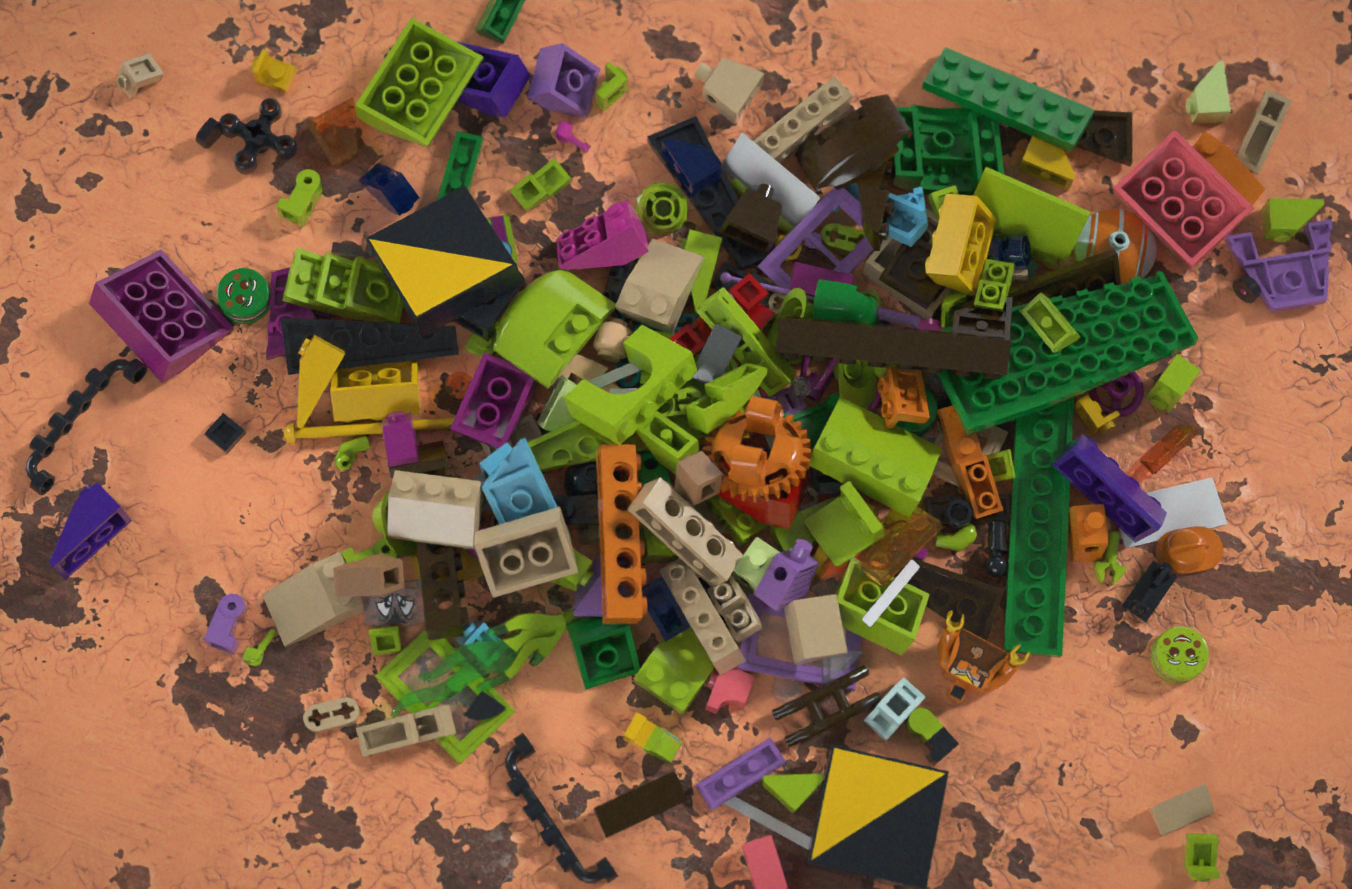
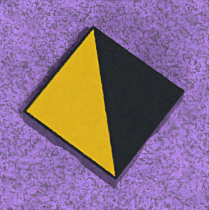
M466 186L451 192L365 238L373 258L389 284L398 292L405 310L422 337L458 319L469 309L487 303L522 284L517 264Z
M832 745L828 751L824 780L820 790L821 799L817 818L812 828L805 866L842 875L864 876L881 884L902 889H927L949 771Z

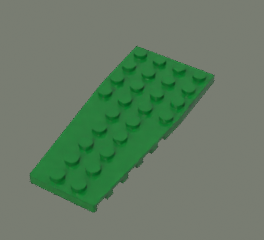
M1158 271L1156 276L1141 279L1140 276L1130 278L1128 283L1116 286L1114 283L1105 284L1103 289L1088 292L1087 289L1077 291L1076 296L1049 298L1080 336L1077 341L1056 353L1052 352L1020 313V310L1027 304L1012 307L1011 345L1007 375H1001L1000 379L984 378L981 372H972L971 376H959L954 374V370L943 369L942 373H937L966 434L969 435L1047 409L1195 346L1198 336L1163 272ZM952 326L939 331L952 332Z

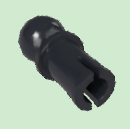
M1003 522L988 523V547L985 548V552L990 554V556L987 558L984 567L988 575L992 577L1004 575L1007 569V562L1002 557V554L1008 553V549L1005 548L1007 524Z

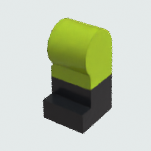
M917 708L907 718L906 728L908 732L915 737H919L931 751L926 759L933 767L959 745L928 709Z

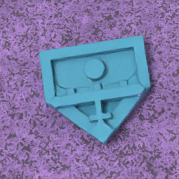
M922 187L913 188L914 193L900 196L889 193L890 202L894 203L893 219H888L887 221L889 223L888 237L910 247L928 228Z

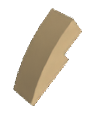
M1268 89L1261 97L1236 154L1247 169L1256 174H1259L1292 102L1291 99Z
M449 705L356 728L363 757L456 734Z

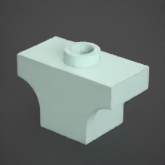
M903 677L879 702L864 722L886 742L924 700L925 696Z

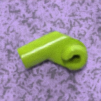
M969 523L953 536L937 533L935 547L962 551L975 541L977 536L976 528Z

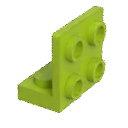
M850 481L840 487L841 496L804 520L805 526L836 568L884 537L883 526Z

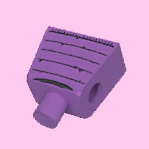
M798 539L793 548L777 554L757 586L754 595L775 611L785 607L793 600L804 599L818 567L817 560L809 555L813 548L812 545L805 540Z

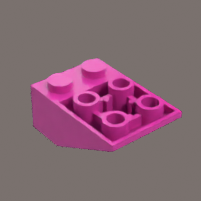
M628 200L611 205L604 213L597 217L592 216L579 227L563 232L556 239L558 264L561 270L626 265L649 252L644 223Z

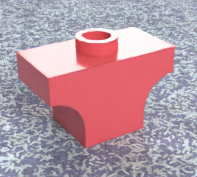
M737 666L721 676L718 671L714 670L708 687L713 688L706 710L717 714L718 710L725 705H735L744 709L755 676L738 669Z

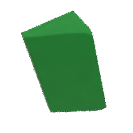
M490 0L475 32L503 44L525 0Z

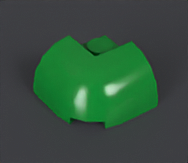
M826 280L818 281L813 306L814 319L878 325L879 313L875 298H868L857 292V286Z

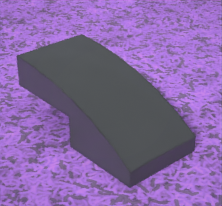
M716 324L696 362L697 372L692 379L705 386L706 383L724 375L728 363L742 337Z

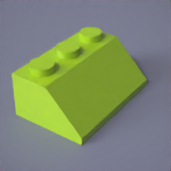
M853 557L848 561L831 594L837 595L842 626L902 656L916 639L930 594L906 583L875 623L869 627L862 618L895 580V577Z

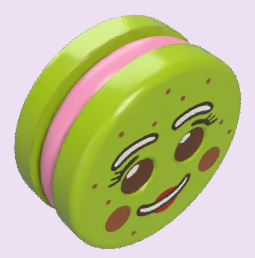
M1178 626L1166 630L1154 641L1150 658L1154 670L1160 677L1172 683H1185L1194 679L1205 669L1209 659V651L1204 638L1198 632L1188 627Z

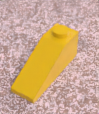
M316 335L311 340L306 338L298 351V354L302 355L300 358L297 427L300 429L304 427L345 355L343 350Z

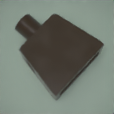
M760 184L757 191L746 189L726 218L719 233L767 255L776 240L782 209L780 202L771 199L774 193L773 187L768 184Z

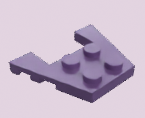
M1331 219L1307 223L1304 227L1310 251L1259 258L1252 232L1229 235L1225 239L1228 248L1245 274L1252 277L1259 284L1261 289L1260 297L1270 313L1320 305L1327 301L1329 280L1328 258L1331 251Z

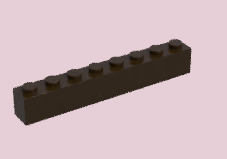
M780 315L775 352L782 353V357L788 359H799V355H809L810 360L827 362L828 357L839 358V363L856 365V360L868 361L867 366L884 368L885 363L897 364L896 369L913 370L914 366L925 367V372L942 373L943 369L954 370V374L959 376H971L972 372H981L984 378L1000 379L1001 375H1007L1011 339L1008 337Z

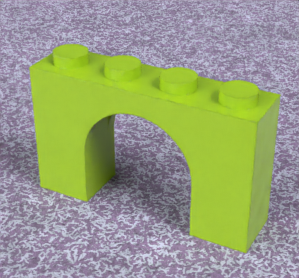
M641 325L623 342L629 362L651 374L649 380L642 387L630 393L612 394L583 379L564 397L572 418L618 445H621L628 437L632 436L637 428L648 418L652 417L655 411L668 399L672 398L675 392L687 381L691 380L697 372L691 351L644 325Z

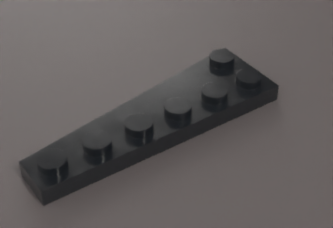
M281 318L288 375L299 374L300 358L302 355L298 354V351L306 338L311 340L314 335L345 352L337 369L459 355L456 327L454 325H445L422 337L415 324Z

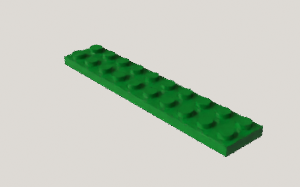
M1074 397L1047 409L1017 418L1014 421L1012 461L1015 478L1011 479V514L1008 535L1002 649L1008 653H1011L1016 645H1021L1016 654L1027 655L1030 652V655L1061 658L1063 654L1070 481L1052 464L1072 442Z

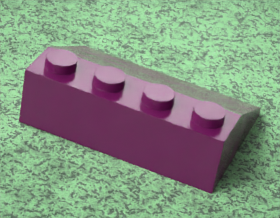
M162 250L96 282L89 301L93 309L162 383L187 369L234 329L229 321Z

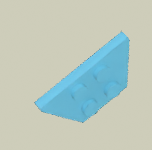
M525 437L519 440L482 484L483 492L499 525L557 508L556 502ZM568 530L569 537H570V541H571L572 536H571V534H570V532H569V530Z

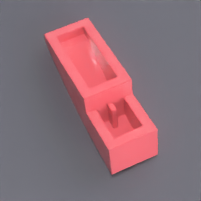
M771 835L742 844L741 848L754 889H788Z

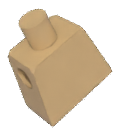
M723 58L715 69L702 62L697 68L694 77L705 82L702 98L731 123L736 125L761 88L764 73Z

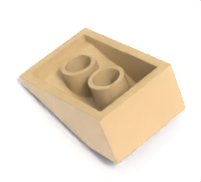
M652 239L648 245L649 252L641 256L627 278L615 307L622 317L667 333H674L704 261V256Z
M340 552L311 564L262 594L285 647L366 612L360 596H335L333 567L345 564Z

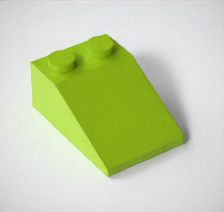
M684 613L681 614L634 677V681L638 686L682 716L716 669Z

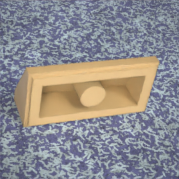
M1202 784L1149 808V812L1161 836L1215 813L1206 784Z

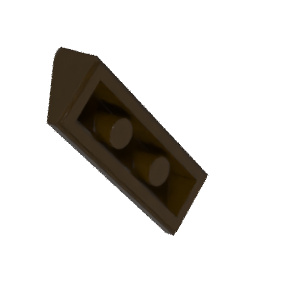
M673 771L595 807L594 813L607 838L687 801L676 771Z

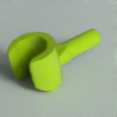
M270 629L257 649L248 646L243 655L244 663L252 666L260 665L266 647L277 632Z

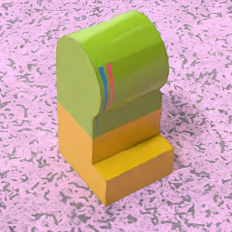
M637 712L623 735L624 741L670 764L683 743L678 737L648 721L646 717Z

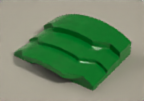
M916 104L910 107H896L912 135L908 138L904 134L897 144L899 151L891 159L894 163L893 185L913 192V188L922 187L923 194L925 195L956 185L959 195L973 196L986 167L1004 174L998 121L965 107L937 108Z

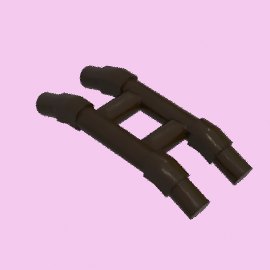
M863 665L773 709L772 714L774 718L780 720L806 707L813 721V724L785 736L787 745L792 747L879 704L882 697L878 692H874L850 705L843 691V688L869 675L867 667ZM832 694L839 711L824 718L817 701Z

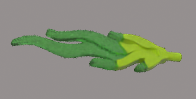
M574 609L564 614L522 613L498 626L488 628L487 633L490 635H501L515 629H520V631L509 638L477 641L457 648L432 671L419 674L418 678L422 681L435 680L455 666L463 665L460 670L441 684L408 693L393 708L391 716L395 718L413 703L451 699L469 683L488 673L499 671L496 676L480 682L476 686L477 690L482 691L505 683L519 672L533 651L535 653L530 659L529 665L535 667L551 653L563 632L567 630L566 624L574 622L583 616H574Z

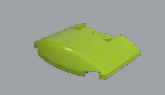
M558 268L532 281L512 300L498 324L493 351L549 389L599 329L600 325L615 310L616 304L569 271Z

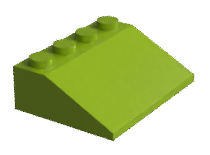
M411 17L355 105L356 118L381 132L428 148L482 62L483 56Z
M988 167L985 168L973 195L978 196L997 218L991 239L992 242L1015 250L1016 253L1028 259L1038 260L1045 267L1052 270L1065 266L1091 213Z
M840 396L811 452L810 466L844 484L850 481L857 491L910 517L930 481L942 448L897 425L893 429L886 428L885 418Z

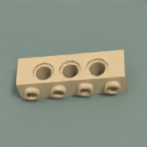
M834 76L753 142L778 163L782 164L797 152L800 145L811 132L815 136L849 110L853 95Z
M661 477L646 483L628 508L640 522L711 587L727 581L743 556L736 549L732 541L722 536L710 521L704 519L690 502L684 500L673 489V486Z
M680 558L660 569L659 572L720 676L746 661L693 570Z

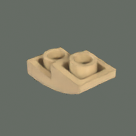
M732 574L727 581L707 589L717 612L724 617L734 640L738 643L763 628L749 599Z

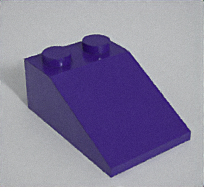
M457 42L483 56L482 62L458 98V101L484 114L506 118L531 77L521 58L517 54Z
M98 482L93 486H87L80 492L79 499L74 502L49 561V564L65 580L132 522L122 507Z

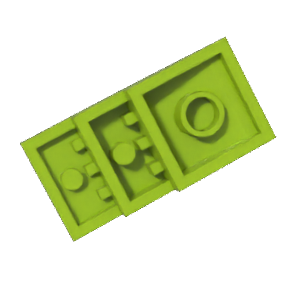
M298 247L294 251L282 301L341 317L370 322L400 323L403 303L398 292L389 284L377 263L358 256L353 261L329 252L321 256Z

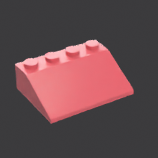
M1176 130L1169 134L1113 187V194L1190 271L1207 257L1254 209Z

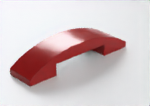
M750 273L728 291L747 315L769 294ZM700 316L689 326L686 324L669 340L691 351L695 358L701 354L712 329Z

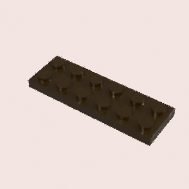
M1113 249L1012 285L1009 288L1007 297L1013 298L1012 307L1028 304L1040 293H1043L1048 298L1057 296L1067 298L1076 296L1077 291L1087 289L1088 292L1103 289L1105 284L1114 283L1115 286L1120 285L1121 277L1118 254ZM975 299L959 305V310L974 308Z

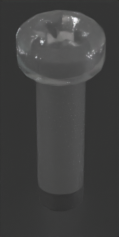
M796 374L790 383L791 392L797 398L806 397L811 391V385L807 379L798 377Z

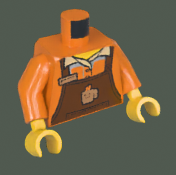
M951 610L947 613V626L944 627L937 644L938 660L940 667L944 669L942 676L953 682L946 696L955 702L962 703L968 691L979 695L982 691L992 692L1006 684L1019 669V665L1024 664L1028 660L1030 652L1027 653L1025 658H1019L1016 655V651L1021 645H1016L1011 654L963 629V614L959 622H952L950 618L953 611Z

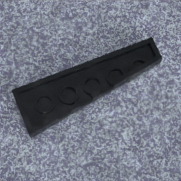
M697 116L647 136L649 146L713 234L722 237V246L737 267L743 271L760 264L767 257L766 254L719 233L726 218L738 202V198Z

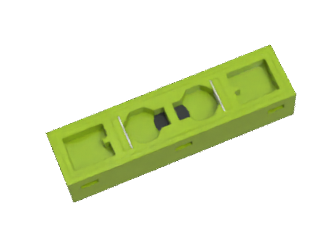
M722 287L702 302L697 309V313L712 330L718 324L742 337L733 354L742 365L751 363L767 369V375L760 386L769 397L791 383L796 375L795 370L789 365L786 358H783L779 352H775L776 348L738 305L731 293Z

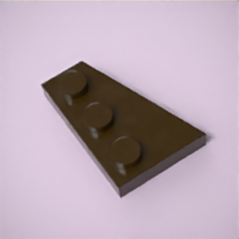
M1094 110L1089 124L1075 147L1131 167L1133 163L1132 112Z

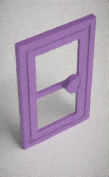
M834 187L757 267L778 287L789 289L792 278L780 265L805 240V245L809 249L818 248L836 266L833 271L851 274L874 251L867 237L840 262L821 244V236L812 231L838 205L863 228L859 202L845 188L836 190Z

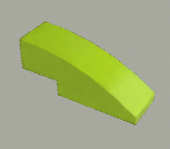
M746 363L706 383L707 395L685 406L689 427L709 433L722 425L750 399L767 375V369Z

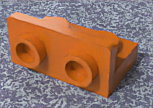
M890 366L878 381V392L881 394L882 399L881 413L885 417L886 428L893 429L898 421L925 424L930 417L922 371L917 369L900 370L896 369L895 366Z

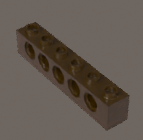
M445 468L420 473L453 478L452 474L447 475ZM417 542L425 628L429 641L465 636L463 625H469L467 608L461 607V598L466 597L464 580L458 579V571L463 570L461 553L456 554L454 546ZM438 548L446 549V551L443 554H433V552ZM440 575H449V578L445 581H436V578ZM442 602H452L449 608H439Z

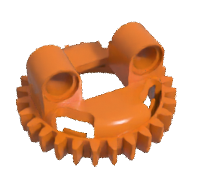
M751 396L749 404L746 405L745 413H741L738 410L734 417L729 418L717 429L715 428L709 432L710 437H705L706 447H703V453L722 473V492L730 489L732 498L739 493L742 496L743 502L747 496H752L755 503L759 496H764L766 502H768L769 495L774 494L779 499L781 490L789 494L790 484L798 487L799 478H805L806 470L810 466L811 445L810 439H807V430H801L800 421L793 423L792 414L784 418L783 409L778 401ZM745 431L775 436L768 460L763 449L741 445ZM719 454L724 457L730 466L729 472L725 469L722 462L718 461ZM787 468V476L785 478L783 475H780L770 480V485L765 486V477L779 469Z

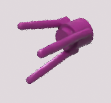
M803 355L800 376L796 384L801 386L799 393L819 402L826 388L835 377L833 368L839 358L831 359L822 376L811 372L808 377L806 374L810 356Z

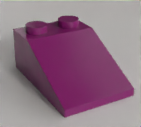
M484 353L450 431L499 449L505 443H509L527 410L538 381L512 363Z

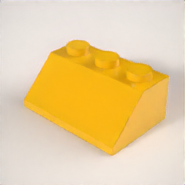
M945 195L944 203L939 208L937 230L932 235L933 246L931 253L925 263L926 274L936 284L976 297L979 280L982 279L997 219L978 196Z
M418 360L336 369L331 378L330 387L334 422L351 423L359 419L382 420L388 414L396 411H403L404 414L411 413L412 416L420 415L421 399Z

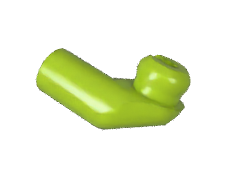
M367 436L341 444L335 457V465L338 469L343 471L350 469L357 453L371 449Z

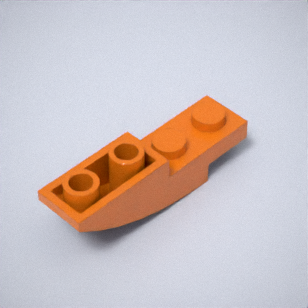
M953 406L937 410L945 435L943 442L963 496L973 510L974 518L977 519L1003 511L987 456L982 454L976 432L969 435L966 434Z

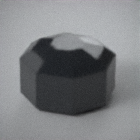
M958 498L948 502L943 516L947 525L959 529L969 524L973 510L969 502Z

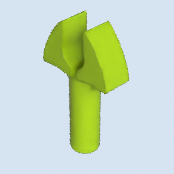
M1117 531L1109 532L1105 560L1093 563L1094 572L1100 584L1104 581V571L1109 566L1113 573L1111 586L1123 576L1127 568L1126 566H1120L1117 562L1120 533Z

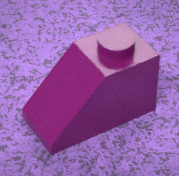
M396 411L388 414L382 421L388 466L394 467L418 462V443L411 413L404 414L403 411Z

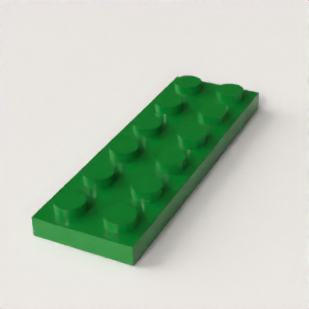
M947 47L944 48L922 85V89L1071 153L1089 124L1095 110Z

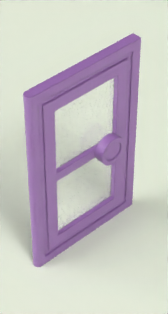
M747 594V598L763 628L740 642L739 649L746 661L737 666L738 669L825 685L858 668L862 637L843 628L847 653L794 665L784 607L775 611L754 594ZM856 683L843 689L855 691Z

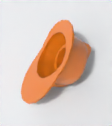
M1202 526L1181 528L1167 532L1158 540L1155 548L1158 563L1162 565L1165 562L1173 567L1171 573L1188 574L1212 569L1221 561L1223 556V544L1220 537L1213 530Z

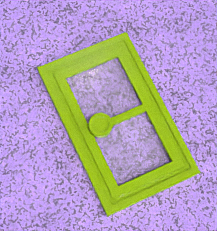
M426 629L375 675L380 683L410 714L439 706H450L456 734L436 738L435 740L459 765L516 712L446 639L429 641ZM481 691L506 707V710L500 716L490 720L475 721L464 715Z

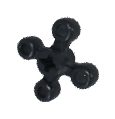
M274 98L263 100L259 107V119L251 120L247 124L241 122L238 116L232 113L222 115L219 120V129L224 136L228 138L238 136L245 141L244 149L237 152L234 157L235 168L241 174L248 175L255 171L258 153H264L272 149L280 158L286 160L293 158L297 153V144L293 137L290 135L276 136L271 131L272 124L277 122L282 116L281 105Z

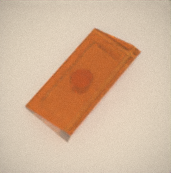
M1182 424L1176 425L1140 458V462L1152 474L1158 473L1198 435L1199 430L1196 427Z

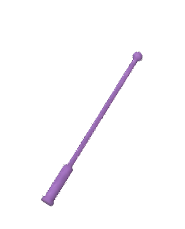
M724 272L720 276V280L723 283H738L741 278L731 276L728 272ZM760 283L768 291L786 295L791 291ZM806 294L807 300L814 301L815 295ZM878 307L879 319L918 329L920 315L914 316Z

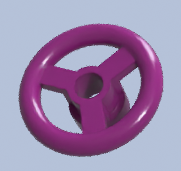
M1135 371L1100 386L1106 389L1108 395L1112 398V408L1106 406L1099 399L1097 387L1088 391L1089 397L1092 401L1094 400L1099 404L1103 414L1110 415L1117 410L1120 414L1119 417H1124L1132 414L1139 408L1144 397V386L1141 378ZM1113 386H1119L1121 392L1115 391ZM1135 386L1136 394L1134 400L1129 406L1121 409V399Z

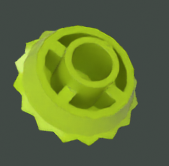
M663 181L658 184L651 183L637 197L638 204L635 210L644 223L645 229H648L651 234L657 233L661 236L667 233L673 234L687 220V212L689 210L687 198L683 195L682 189L676 188L673 183L667 184Z

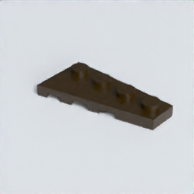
M894 551L887 574L896 578L912 559L920 568L907 583L930 594L926 607L944 619L947 618V613L952 610L953 613L950 620L955 623L961 620L963 614L964 625L962 628L986 641L988 640L1004 593L1003 589Z

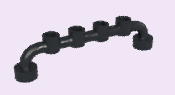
M116 359L109 362L101 371L93 368L88 372L85 382L89 386L83 393L74 390L67 398V404L71 406L64 415L56 412L49 419L48 426L52 430L48 435L44 437L38 434L30 442L29 447L33 452L26 462L25 470L28 478L31 480L30 488L39 495H44L53 487L55 477L46 470L38 472L39 462L53 452L54 444L61 436L70 432L75 419L80 413L86 412L91 406L95 395L108 386L110 377L116 371L123 370V377L131 383L137 384L147 372V366L138 359H133L132 361Z
M523 732L513 739L516 744L508 751L505 758V768L511 778L506 783L516 798L520 795L523 796L527 803L523 810L532 823L538 819L544 828L539 834L548 847L555 845L560 853L556 860L565 873L571 869L572 873L585 883H597L604 879L608 883L612 882L619 876L606 856L595 863L598 867L595 871H587L582 866L561 831L518 769L517 759L520 755L523 754L527 759L536 752Z

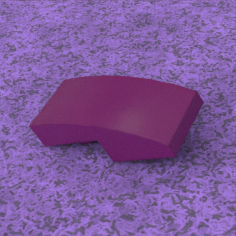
M795 262L789 290L801 288L805 293L815 295L819 280L852 285L854 275Z

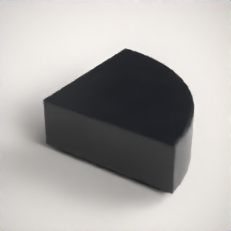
M481 691L464 715L475 721L490 720L500 716L506 710V707Z

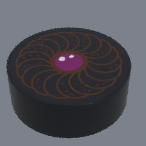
M1241 275L1233 282V290L1242 301L1253 303L1260 297V286L1252 277Z

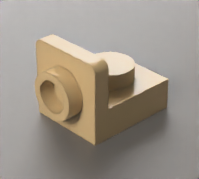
M148 53L121 62L116 80L119 88L132 99L136 97L138 88L161 81L164 73Z

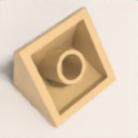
M837 595L793 600L784 607L794 665L847 653Z

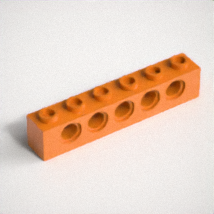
M601 444L596 452L602 620L603 624H638L643 615L647 613V599L642 597V586H645L646 571L645 568H641L640 557H644L645 552L644 540L639 538V528L643 527V523L629 510L621 511L617 509L614 501L618 499L623 500L629 508L641 491L642 484L637 482V471L641 469V456L636 454V444ZM620 471L624 473L626 481H617L613 476V472ZM615 529H625L629 534V539H620L616 535ZM616 558H627L630 568H621L617 564ZM618 586L628 587L631 591V597H622L618 593Z

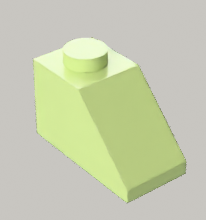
M1224 61L1217 62L1195 87L1191 96L1187 98L1186 112L1188 115H1191L1192 124L1224 123L1230 114L1231 108Z

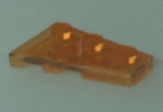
M917 506L910 517L891 508L882 524L884 537L870 546L860 565L862 573L884 586L942 529L940 520Z

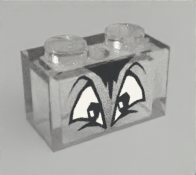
M405 580L404 589L385 595L363 596L365 625H372L374 628H385L390 624L401 623L402 626L412 627L420 622H424L421 580Z

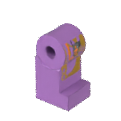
M232 593L227 594L219 602L204 637V641L208 646L233 655L236 654L239 643L234 638L239 623L245 620L248 613L247 606L241 596Z

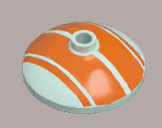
M1112 208L1097 211L1088 217L1073 248L1076 262L1113 249L1118 254L1121 284L1128 283L1130 278L1138 276L1143 279L1154 265L1157 253L1156 240L1151 230L1135 214L1126 210ZM1115 238L1122 239L1123 244L1116 243Z

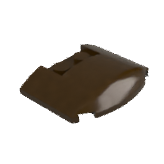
M888 94L860 100L859 102L862 105L860 108L850 112L846 117L827 127L816 136L811 132L800 145L795 156L817 195L823 194L821 188L834 185L835 189L839 190L871 174L899 151L897 144L904 134L908 138L911 137L912 132Z

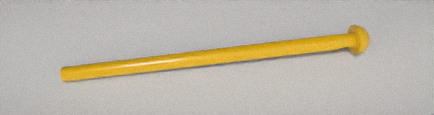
M455 417L413 420L415 432L450 429ZM382 422L306 427L302 429L295 428V424L291 423L284 430L285 440L292 445H296V439L383 434Z

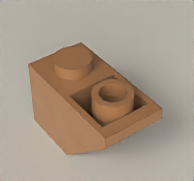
M700 451L692 456H686L678 462L674 490L684 500L690 502L691 505H696L720 493L722 473Z
M377 554L333 567L335 596L337 597L381 596L404 589L403 560Z

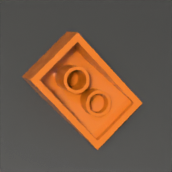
M1204 131L1193 145V148L1253 206L1264 192V186L1228 146Z

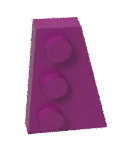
M290 267L271 273L268 346L266 347L267 360L285 355L281 318L315 319L312 309L282 301Z

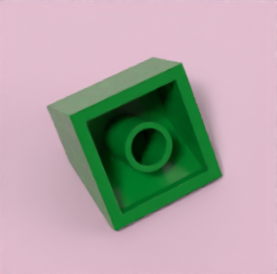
M591 616L566 624L585 690L639 672L640 665L629 624H603L602 617Z

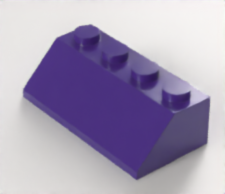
M1083 434L1080 435L1053 462L1052 466L1093 504H1104L1105 515L1135 543L1155 533L1162 527L1167 512L1161 507L1160 502L1140 488L1138 481L1127 476L1114 459L1107 457L1098 449V445L1091 438L1085 437Z

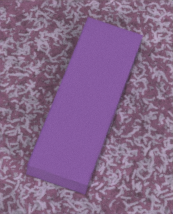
M768 738L696 784V788L710 810L713 811L760 781L764 775H769L785 765L786 761L772 739Z

